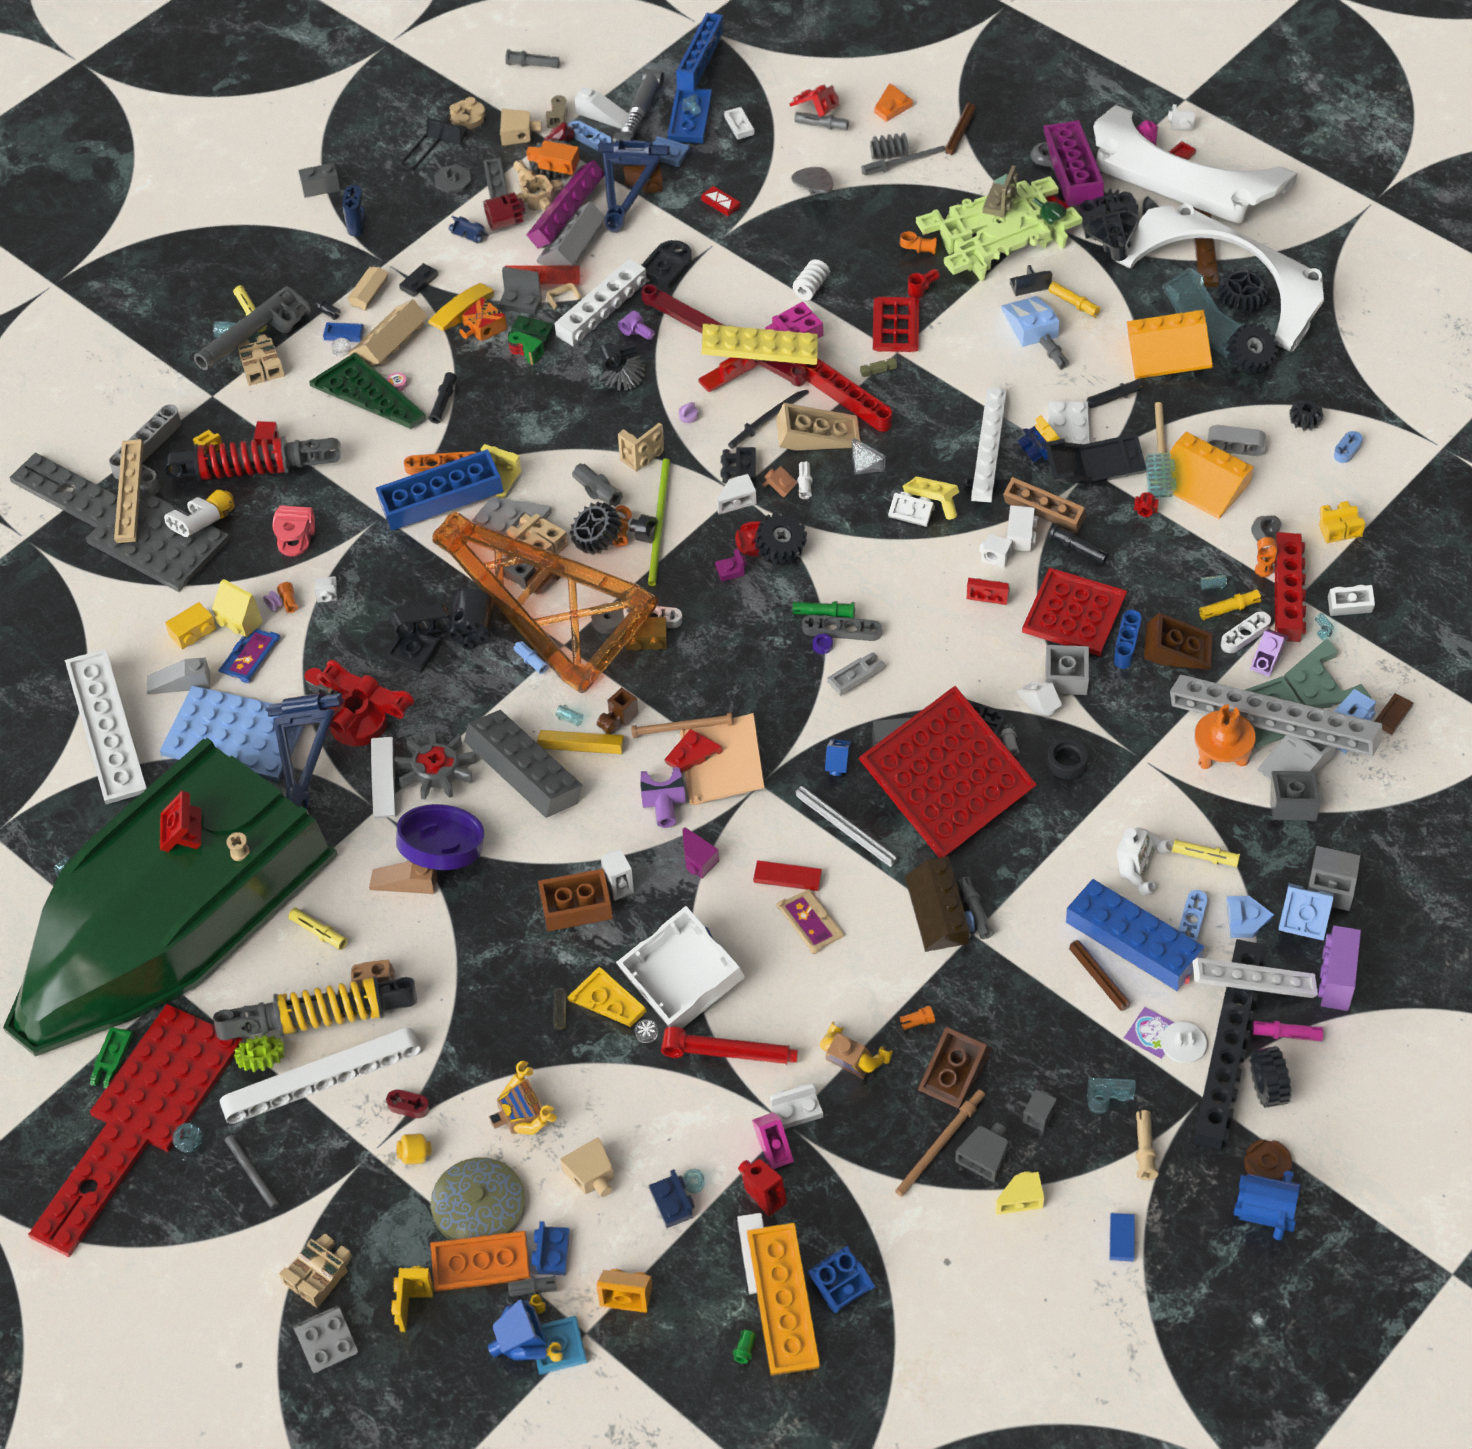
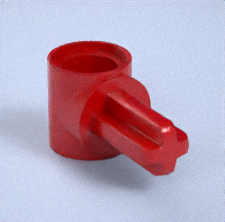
M931 270L924 275L920 273L911 274L908 277V295L915 297V299L923 297L925 290L929 288V284L940 277L938 270Z

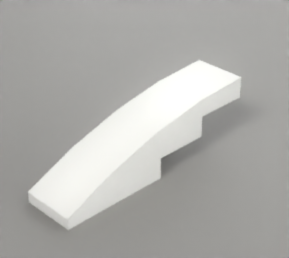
M393 737L372 738L373 817H396Z

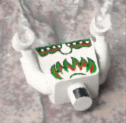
M1128 828L1124 831V836L1117 850L1120 876L1127 878L1135 886L1138 885L1141 895L1153 894L1151 889L1156 888L1153 881L1143 882L1142 879L1154 853V846L1156 845L1159 853L1171 852L1167 849L1166 845H1173V841L1170 839L1159 840L1157 835L1143 828Z

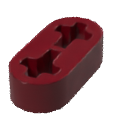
M395 1089L386 1096L388 1109L393 1113L413 1118H423L429 1113L428 1100L423 1095ZM397 1098L401 1099V1102L393 1104V1101H396ZM419 1103H422L423 1107H419L418 1110H415L414 1106H418Z

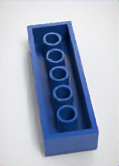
M488 449L375 488L391 531L504 492L501 477Z
M1092 879L1067 907V924L1176 991L1185 983L1186 978L1194 972L1193 960L1203 958L1205 946L1095 879Z

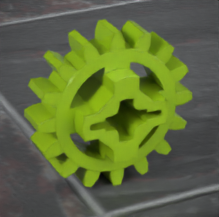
M267 1035L261 1038L255 1036L254 1039H246V1043H240V1048H235L236 1053L234 1054L239 1068L244 1067L245 1071L252 1069L253 1072L261 1068L264 1071L265 1067L273 1068L274 1063H281L280 1059L285 1057V1048L281 1038L276 1039L274 1035L270 1038Z

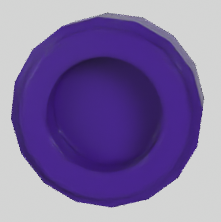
M827 634L816 635L812 643L813 650L818 654L829 653L833 649L832 638Z

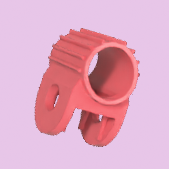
M281 505L276 510L273 518V531L278 540V549L282 554L298 556L308 549L311 536L315 534L314 509L310 507ZM289 541H299L295 546L288 545Z

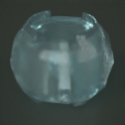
M183 1123L173 1132V1144L182 1152H192L201 1144L202 1133L196 1125Z

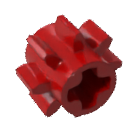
M1144 492L1140 497H1135L1134 510H1138V514L1142 517H1150L1153 513H1157L1159 499H1155L1152 493Z

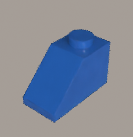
M837 739L829 741L826 752L825 771H830V775L841 776L842 773L847 772L852 741Z

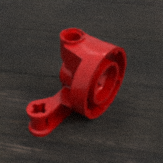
M329 660L324 671L317 675V680L323 686L338 691V693L342 694V699H344V704H341V706L330 708L335 710L329 727L333 737L344 745L354 747L365 746L371 743L372 738H379L384 733L387 726V713L402 719L407 708L415 703L414 698L406 691H390L379 686L373 677L364 675L363 678L349 673L334 660Z

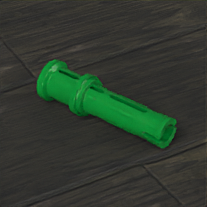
M793 601L792 614L855 618V602L846 604L834 601L832 604Z

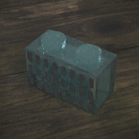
M1170 453L1146 454L1147 492L1152 493L1155 498L1172 497L1173 490H1176V478H1172V471H1175V460L1171 459Z

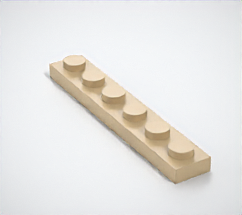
M142 439L122 441L114 534L116 543L136 542L144 445Z

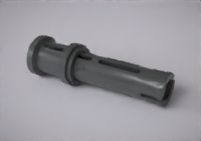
M507 49L505 63L506 65L510 63L520 64L522 67L535 65L558 68L559 57L527 54L523 50L516 52Z

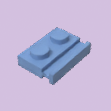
M659 136L653 141V145L670 146V155L660 156V162L679 167L685 159L686 153L690 151L689 145Z

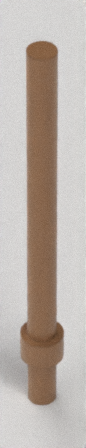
M978 1089L969 1101L964 1102L960 1107L958 1115L895 1190L897 1195L902 1197L966 1118L974 1114L976 1106L985 1096L982 1090Z

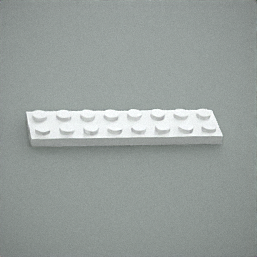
M106 649L65 660L105 804L140 795L147 788Z

